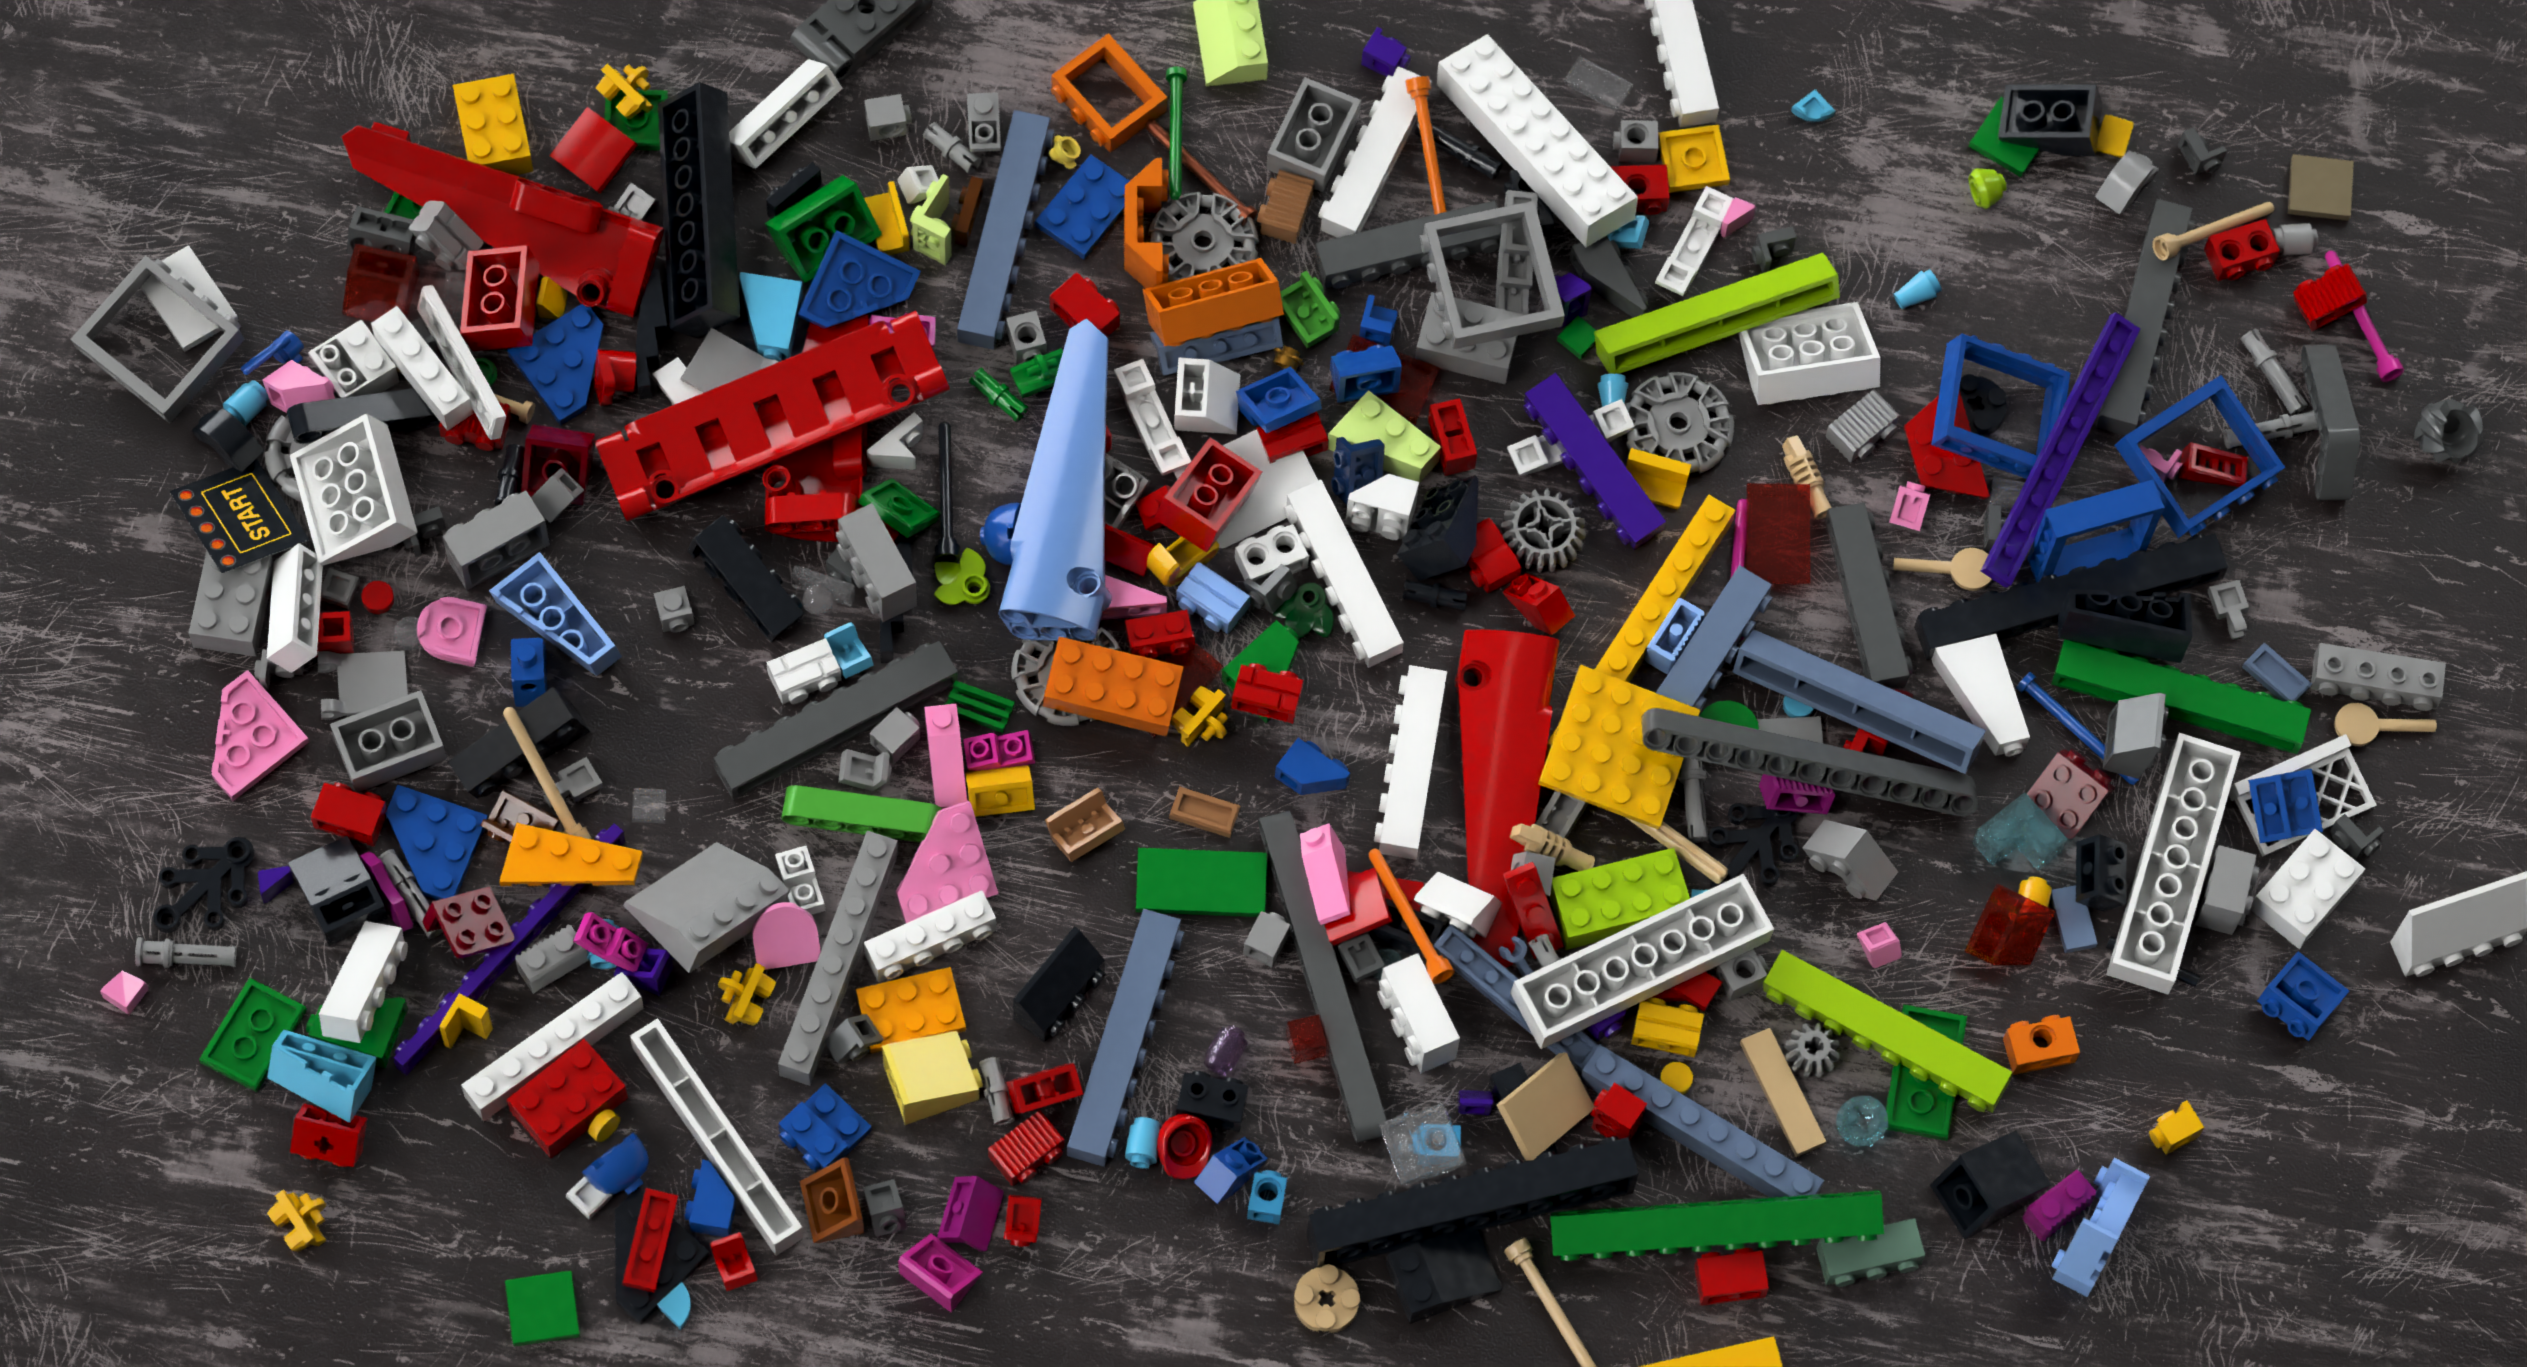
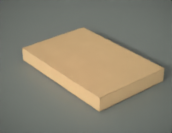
M1567 1053L1556 1055L1496 1105L1525 1161L1534 1160L1595 1107Z

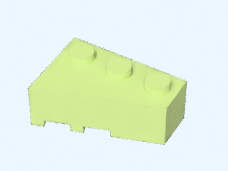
M1369 390L1328 433V449L1331 451L1336 450V439L1339 437H1344L1351 445L1380 439L1385 444L1383 470L1419 483L1437 465L1440 459V445Z

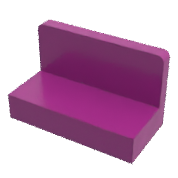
M978 1176L955 1177L937 1238L945 1243L964 1242L978 1251H987L1004 1194L1003 1190Z

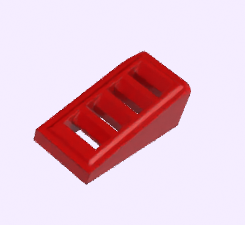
M2190 442L2182 450L2180 459L2182 467L2179 471V478L2236 487L2242 486L2247 481L2248 457L2193 442ZM2206 461H2209V469L2205 468ZM2219 462L2222 463V472L2218 471ZM2231 464H2235L2234 475L2230 474Z

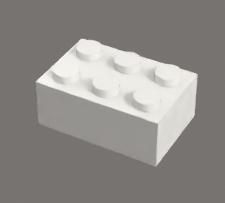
M2314 829L2256 895L2250 910L2300 949L2357 884L2365 868L2318 830Z
M1417 953L1384 967L1381 980L1379 981L1380 991H1377V995L1384 1009L1389 1008L1394 1018L1391 1020V1024L1398 1038L1402 1036L1407 1045L1405 1053L1409 1063L1412 1066L1417 1065L1420 1073H1423L1456 1059L1460 1037L1419 954Z

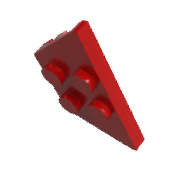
M1959 391L1954 426L1971 432ZM1938 395L1904 425V431L1919 483L1926 486L1925 488L1940 489L1948 493L1958 495L1961 493L1976 496L1979 499H1989L1990 494L1980 462L1931 445Z

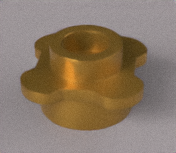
M1283 346L1282 349L1274 348L1273 351H1275L1276 356L1273 362L1284 369L1291 366L1295 372L1298 366L1304 365L1302 359L1299 358L1301 353L1288 346Z

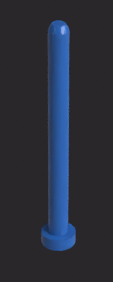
M2029 672L2018 683L2016 689L2020 693L2028 692L2104 760L2105 744L2034 681L2037 677ZM2119 774L2131 785H2135L2139 781L2137 778Z

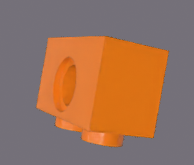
M2051 1015L2043 1018L2041 1022L2029 1024L2028 1021L2016 1022L2010 1025V1028H2007L2003 1037L2013 1075L2075 1063L2080 1054L2070 1016L2060 1018V1015ZM2036 1037L2045 1039L2048 1047H2038L2033 1039Z

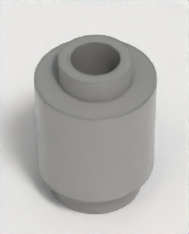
M2310 223L2279 225L2278 228L2271 230L2280 249L2279 253L2281 256L2312 254L2313 248L2318 246L2317 230L2312 229Z

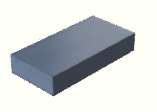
M2265 642L2242 666L2244 670L2281 701H2298L2312 685L2310 681Z
M2076 885L2053 889L2050 901L2064 952L2070 953L2095 948L2098 943L2087 906L2076 902Z

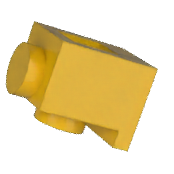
M2186 1100L2181 1103L2176 1113L2174 1110H2171L2157 1119L2156 1127L2149 1131V1135L2157 1148L2161 1147L2167 1155L2197 1139L2202 1133L2204 1126Z

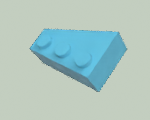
M283 1029L272 1046L268 1079L350 1123L372 1089L377 1057Z

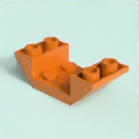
M1155 158L1125 185L1124 269L1145 288L1168 283L1169 254H1163L1162 242H1143V213H1158L1161 209V203L1168 201V169H1162V158Z

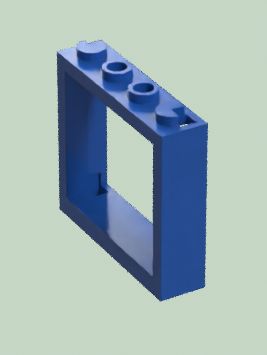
M1960 334L1946 345L1931 445L2027 479L2067 401L2071 373L2054 367L2055 364L2034 360L2028 354L2006 350L2003 345L1984 342L1975 335ZM1964 359L2046 388L2036 455L1954 426Z
M2222 375L2125 435L2114 445L2140 483L2154 479L2157 490L2160 491L2161 495L2164 494L2166 506L2162 515L2178 538L2186 533H2189L2191 537L2207 527L2205 521L2213 517L2217 521L2231 511L2228 507L2229 505L2237 501L2240 506L2254 497L2253 490L2261 486L2263 490L2267 489L2278 481L2276 475L2285 468ZM2211 399L2261 473L2194 517L2188 519L2138 445Z
M2154 479L2046 509L2027 558L2036 582H2039L2041 578L2047 575L2056 574L2058 577L2069 574L2072 569L2080 566L2091 568L2098 566L2100 562L2109 558L2120 560L2127 558L2135 551H2146L2166 506L2164 494L2161 495L2160 491L2157 490ZM2131 520L2129 527L2126 529L2064 546L2067 538Z

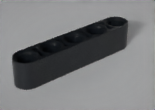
M415 389L296 404L287 410L294 442L298 444L313 443L366 413L388 424L390 433L429 428L440 424L438 418Z

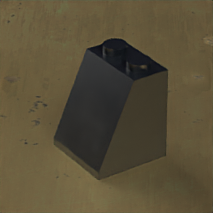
M2014 1131L1961 1154L1930 1186L1966 1240L2035 1201L2051 1186V1183L2030 1153L2027 1145L2023 1142L2017 1131Z

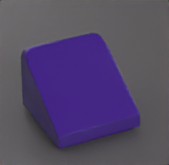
M288 866L260 870L258 872L260 894L264 904L271 901L294 883L291 868Z
M1459 1090L1458 1113L1472 1115L1491 1114L1493 1098L1490 1091Z

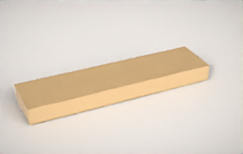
M1771 1028L1741 1039L1740 1045L1795 1157L1824 1146L1827 1141Z

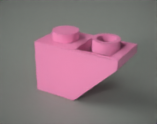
M290 360L262 379L271 405L285 413L296 404L335 399L334 385L327 377H322L313 372L309 367L302 366L293 360Z

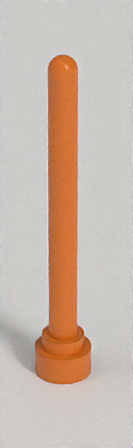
M1429 76L1407 79L1405 83L1407 94H1411V99H1415L1435 215L1447 211L1427 97L1430 96L1431 83Z
M1370 850L1369 859L1427 961L1425 964L1426 970L1433 984H1439L1448 980L1455 972L1448 959H1444L1442 955L1437 954L1380 850Z

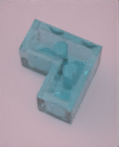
M2024 792L1978 828L1972 843L1992 866L2015 848H2018L2039 871L2063 851L2067 838Z

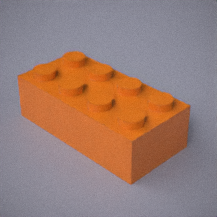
M1262 258L1143 289L1148 322L1164 346H1180L1187 340L1198 337L1210 338L1217 332L1228 329L1240 330L1247 324L1269 322L1277 316L1284 315L1279 281Z
M1059 636L1044 694L1043 707L1167 737L1184 666Z

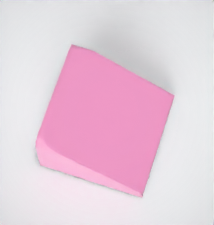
M1735 197L1722 222L1721 236L1727 237L1750 222L1754 217L1756 206Z
M1887 922L1857 933L1861 946L1873 968L1901 958L1900 940Z

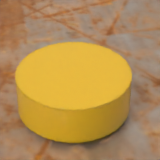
M1671 1062L1663 1068L1660 1081L1684 1095L1691 1088L1693 1074L1686 1064Z
M611 1109L602 1111L591 1122L588 1131L589 1135L597 1142L606 1140L617 1129L620 1117Z

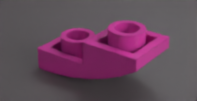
M1029 730L997 736L993 732L963 739L967 769L969 771L1023 766L1035 763L1032 737Z
M593 912L585 913L573 942L594 955L631 972L637 971L648 946L647 942L627 928H615Z

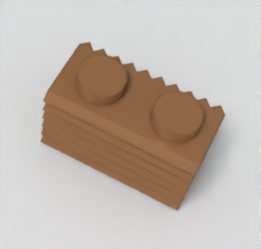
M1280 169L1276 179L1270 178L1266 195L1270 196L1267 205H1261L1257 217V222L1261 223V234L1263 236L1267 235L1268 237L1280 239L1281 241L1285 240L1292 244L1297 243L1314 192L1315 179Z

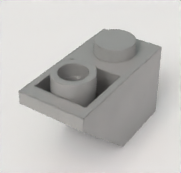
M998 92L967 94L969 151H1001Z

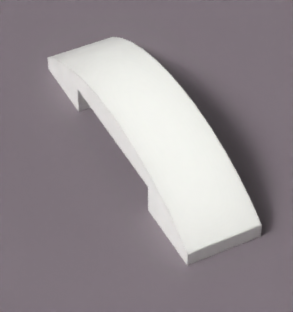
M1708 186L1705 187L1693 210L1692 217L1671 256L1667 258L1655 284L1684 296L1705 261L1734 198Z
M1141 359L1114 369L1118 385L1133 422L1159 472L1163 476L1187 467L1191 460L1180 436H1176L1155 391V383L1144 360Z
M1622 399L1596 409L1592 415L1588 416L1608 443L1635 428ZM1534 435L1507 447L1519 476L1538 472L1563 463L1560 458L1562 454L1556 444L1551 446L1543 435L1540 437Z

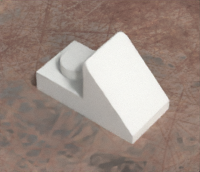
M913 412L867 450V463L871 467L916 469V458L906 447L914 446L921 439L923 420Z

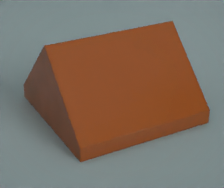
M842 1158L800 1181L813 1243H823L864 1233L863 1218L849 1158Z

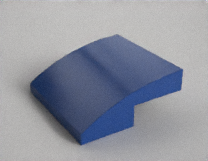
M2311 768L2248 780L2260 843L2308 835L2314 829L2323 832Z

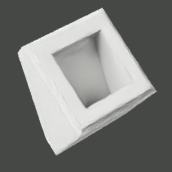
M932 165L907 167L898 178V183L908 204L927 199L926 193L933 181H939Z

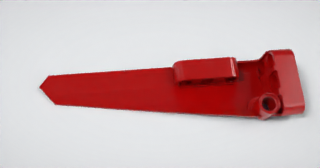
M357 125L341 136L353 169L422 207L429 200L445 202L485 243L494 248L527 245L539 263V274L549 277L559 286L576 295L582 305L586 307L597 306L631 318L635 317L664 234L663 227L604 209L602 204L591 199ZM586 285H596L599 288L600 296L597 298L589 296L586 291Z
M869 314L826 329L810 322L802 352L869 326ZM868 424L772 463V466L764 472L762 478L766 488V531L808 541L838 542L835 534L839 531L838 519L862 508L858 500L862 494V477H865L867 473ZM786 481L783 486L773 488L777 482Z
M1465 630L1458 673L1454 679V685L1459 697L1468 885L1489 893L1502 902L1486 938L1476 934L1474 938L1470 937V939L1503 967L1507 968L1513 965V963L1500 956L1499 948L1503 946L1509 949L1510 953L1515 950V944L1511 938L1517 937L1520 922L1508 893L1503 873L1511 870L1513 854L1525 852V846L1510 838L1513 826L1525 824L1531 827L1532 824H1535L1541 788L1538 782L1544 768L1552 718L1550 700L1560 640L1549 636L1514 631ZM1464 673H1473L1478 679V685H1467L1464 681Z

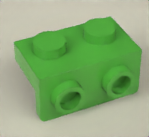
M1304 271L1300 275V281L1280 291L1284 316L1307 349L1339 331L1341 313L1333 301L1328 302L1323 294L1324 289L1316 277L1312 278L1307 271Z

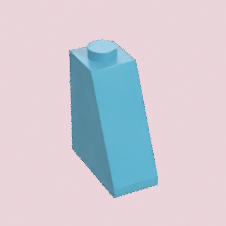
M740 272L741 294L757 353L765 358L779 362L790 358L799 318L797 313L803 298L802 282Z

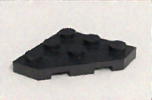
M638 1187L615 1209L616 1303L641 1325L658 1308L657 1304L681 1282L683 1283L710 1256V1252L676 1220L672 1219L655 1292L622 1285L645 1194Z

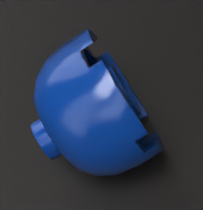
M1008 503L992 510L985 521L984 527L980 529L981 544L986 547L987 552L995 561L1003 565H1012L1013 559L1010 545L1021 503Z
M635 1132L624 1138L623 1142L613 1146L582 1171V1174L596 1190L602 1193L616 1194L625 1190L627 1194H630L643 1184L640 1177L648 1168L647 1150Z

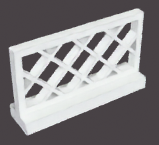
M2346 734L2231 786L2229 797L2231 801H2236L2262 857L2306 838L2310 834L2278 840L2277 843L2267 846L2266 842L2260 843L2255 815L2251 813L2246 803L2247 800L2252 799L2248 780L2311 768L2313 774L2323 777L2319 791L2316 792L2318 806L2321 800L2337 806L2333 818L2328 820L2321 817L2323 830L2333 826L2335 821L2344 814L2351 818L2376 806L2349 750V747L2352 745ZM2344 758L2349 769L2346 780L2330 774L2333 763ZM2327 765L2325 771L2319 769ZM2328 779L2344 785L2339 800L2323 794ZM2352 788L2359 791L2365 804L2355 807L2344 803L2348 789ZM2342 808L2349 810L2347 812L2340 814Z

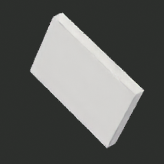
M189 245L162 260L172 270L170 272L172 277L176 280L180 277L184 278L195 288L193 293L200 299L206 296L217 305L218 309L216 311L220 315L225 317L228 314L236 321H239L236 313ZM153 275L140 287L184 352L222 331Z

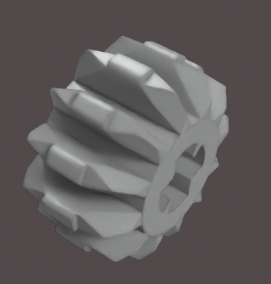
M1807 1023L1802 1025L1801 1031L1794 1029L1790 1035L1792 1039L1787 1040L1785 1043V1048L1789 1050L1785 1056L1786 1061L1795 1062L1792 1066L1793 1072L1801 1068L1804 1069L1803 1076L1805 1078L1809 1077L1811 1071H1814L1817 1078L1822 1077L1823 1069L1831 1072L1834 1069L1833 1062L1838 1061L1840 1053L1836 1051L1840 1044L1839 1040H1830L1833 1034L1831 1029L1826 1030L1824 1033L1820 1032V1023L1815 1025L1814 1030H1811ZM1809 1047L1816 1048L1815 1055L1808 1053Z

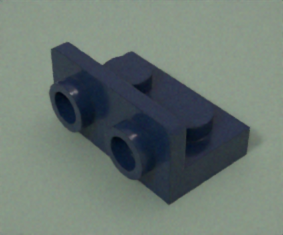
M1344 437L1336 439V450L1333 452L1335 469L1331 486L1334 494L1338 495L1346 505L1350 493L1383 477L1385 444L1380 439L1352 445Z

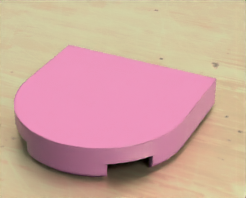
M443 597L430 603L422 610L417 622V637L421 646L435 658L474 667L487 605L455 597Z
M790 902L773 904L759 916L753 925L752 938L756 963L764 966V970L817 962L821 950L815 919L805 909L797 906V904Z

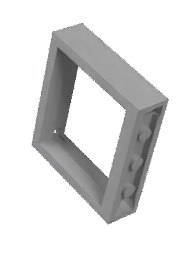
M1534 201L1425 223L1423 235L1419 236L1422 244L1421 250L1423 254L1428 253L1430 264H1427L1428 277L1430 282L1436 283L1438 292L1434 293L1435 304L1438 311L1443 310L1445 321L1442 322L1443 334H1445L1446 340L1450 339L1453 349L1562 326L1565 314ZM1521 220L1545 311L1462 328L1438 237Z
M145 255L70 340L77 350L167 422L171 423L245 339L239 330L241 325L228 314L225 317L220 315L216 311L218 309L217 305L208 297L203 296L200 299L193 293L195 288L182 277L176 280L170 275L172 270L159 259H156L154 262ZM151 275L224 332L166 399L93 342L94 338Z

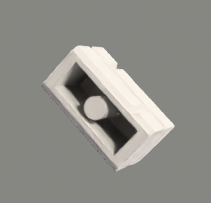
M826 638L767 662L768 675L782 704L789 701L791 704L800 703L808 697L809 693L816 690L821 692L829 691L837 686L838 681H841L840 667Z

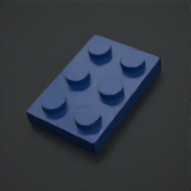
M1090 154L1035 220V227L1085 260L1124 213L1125 185L1129 180Z

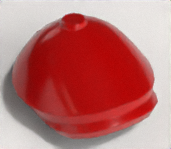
M1178 1114L1169 1118L1162 1125L1157 1140L1158 1155L1166 1173L1176 1179H1190L1198 1176L1207 1165L1212 1150V1133L1206 1122L1195 1115Z

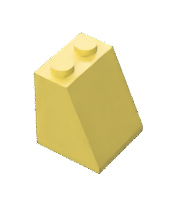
M957 1031L882 1046L883 1066L905 1125L979 1100V1088L983 1087L982 1079L977 1068L971 1069L968 1061L969 1058H972L970 1047L966 1039L960 1040Z

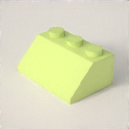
M1196 0L1193 2L1206 87L1266 80L1268 59L1258 0Z

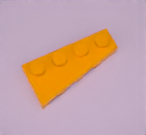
M516 823L499 883L500 886H512V884H528V886L561 884V886H575V883H592L593 886L635 885L643 852Z

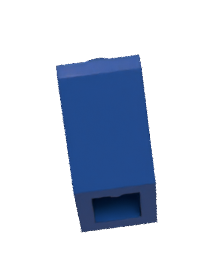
M1298 737L1276 765L1275 778L1298 794L1306 795L1346 789L1349 785L1350 772L1347 766L1340 760L1335 758L1331 760L1322 754V750L1311 741L1304 742Z
M1243 1137L1214 1154L1194 1183L1215 1203L1219 1204L1231 1197L1265 1164L1268 1158L1255 1143Z
M702 1160L701 1169L694 1170L691 1188L696 1189L694 1201L688 1200L685 1220H689L691 1232L719 1237L730 1236L736 1211L735 1197L710 1161Z

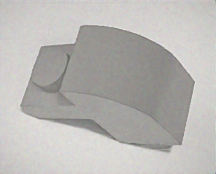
M2129 150L2110 172L2095 198L2120 215L2132 205L2142 187L2155 177L2159 169L2145 155Z

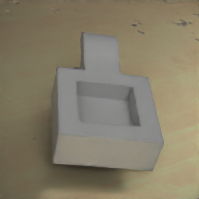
M2240 580L2209 586L2208 595L2217 620L2227 618L2228 631L2232 640L2244 637L2243 631L2247 630V625L2242 614L2248 612L2249 605Z
M587 757L558 771V777L561 781L555 783L562 798L565 799L570 795L574 802L602 788V781ZM545 793V801L547 802L549 807H553Z

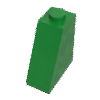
M1276 620L1222 669L1221 681L1234 692L1241 664L1249 666L1250 663H1258L1265 666L1267 671L1278 674L1281 671H1291L1298 654V635L1290 626H1283ZM1258 715L1265 723L1271 720V718Z
M400 997L384 999L383 1005L380 1008L377 1007L374 1013L371 1029L365 1032L360 1043L322 1035L319 1012L323 1005L319 1006L316 1015L311 1014L306 1026V1032L309 1033V1037L377 1057L375 1065L386 1068L407 1015L408 1006L406 999Z

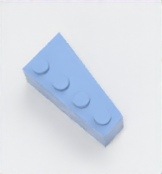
M540 552L489 590L497 604L595 676H598L622 657L615 644Z

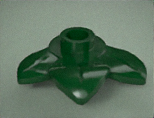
M1310 582L1301 585L1296 593H1293L1292 597L1286 600L1273 613L1277 618L1286 619L1285 625L1290 626L1296 632L1298 640L1307 635L1311 629L1320 636L1328 638L1333 629L1334 614L1326 605L1324 589L1316 583ZM1308 593L1315 594V599L1311 603L1305 602V596Z

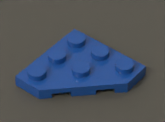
M836 230L797 316L826 329L901 303L909 298L921 271Z
M582 304L534 333L532 346L514 347L507 350L510 359L560 426L587 410L591 383L595 374L596 353L604 332L603 323L591 307H586Z
M397 785L387 808L386 817L415 876L423 896L435 900L458 895L485 830L480 825L483 819H488V815Z

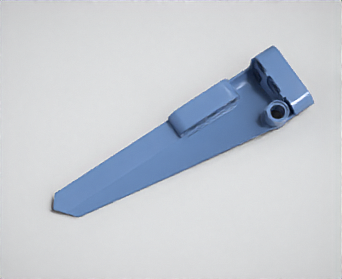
M1088 319L1069 329L1010 545L1013 561L998 614L1010 632L1024 640L1058 641L1060 636L1077 641H1092L1096 638L1102 611L1106 610L1112 601L1111 593L1105 586V445L1109 339Z

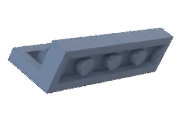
M1278 317L1269 322L1247 324L1240 330L1228 329L1217 332L1210 338L1198 337L1187 340L1180 346H1164L1155 332L1150 333L1151 341L1157 350L1160 371L1163 376L1178 372V358L1208 359L1218 363L1271 350L1275 347H1283Z

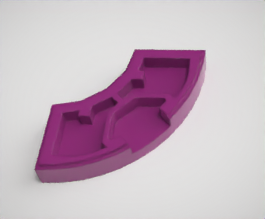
M370 851L360 855L359 857L391 919L398 927L402 928L403 932L412 928L413 922L405 900L393 885L383 862Z

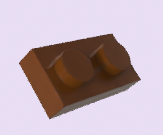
M971 176L969 186L962 187L959 204H962L960 214H954L951 224V231L955 232V244L968 246L984 193L982 178Z

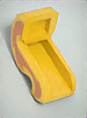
M1182 536L1166 549L1161 543H1158L1147 557V567L1166 587L1175 586L1188 576L1197 562L1202 564L1209 562L1217 554L1219 543L1216 541L1207 553Z

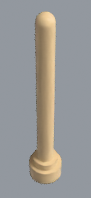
M2266 202L2178 236L2171 235L2170 233L2157 236L2152 243L2153 251L2160 260L2170 259L2178 254L2181 247L2271 214L2274 211V205L2271 202Z
M513 707L505 708L503 715L565 829L563 833L591 839L587 828H582L580 822L576 824L516 710Z
M1522 1238L1508 1246L1504 1250L1507 1258L1511 1263L1514 1262L1517 1267L1521 1266L1581 1367H1597L1532 1261L1534 1256L1531 1251L1533 1248L1527 1238Z

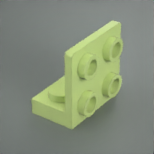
M942 174L938 182L933 181L926 193V201L922 206L918 205L915 208L910 222H912L911 236H913V249L946 265L952 256L951 228L940 217L949 204V176Z

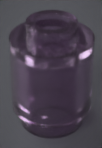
M1229 1025L1228 1028L1220 1027L1205 1053L1204 1065L1212 1072L1221 1076H1226L1229 1071H1233L1248 1045L1247 1040L1244 1038L1246 1036L1245 1033L1232 1025Z

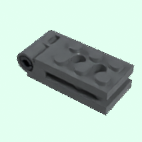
M828 0L795 29L791 35L790 42L808 59L828 65L839 82L842 79H847L932 6L933 0Z

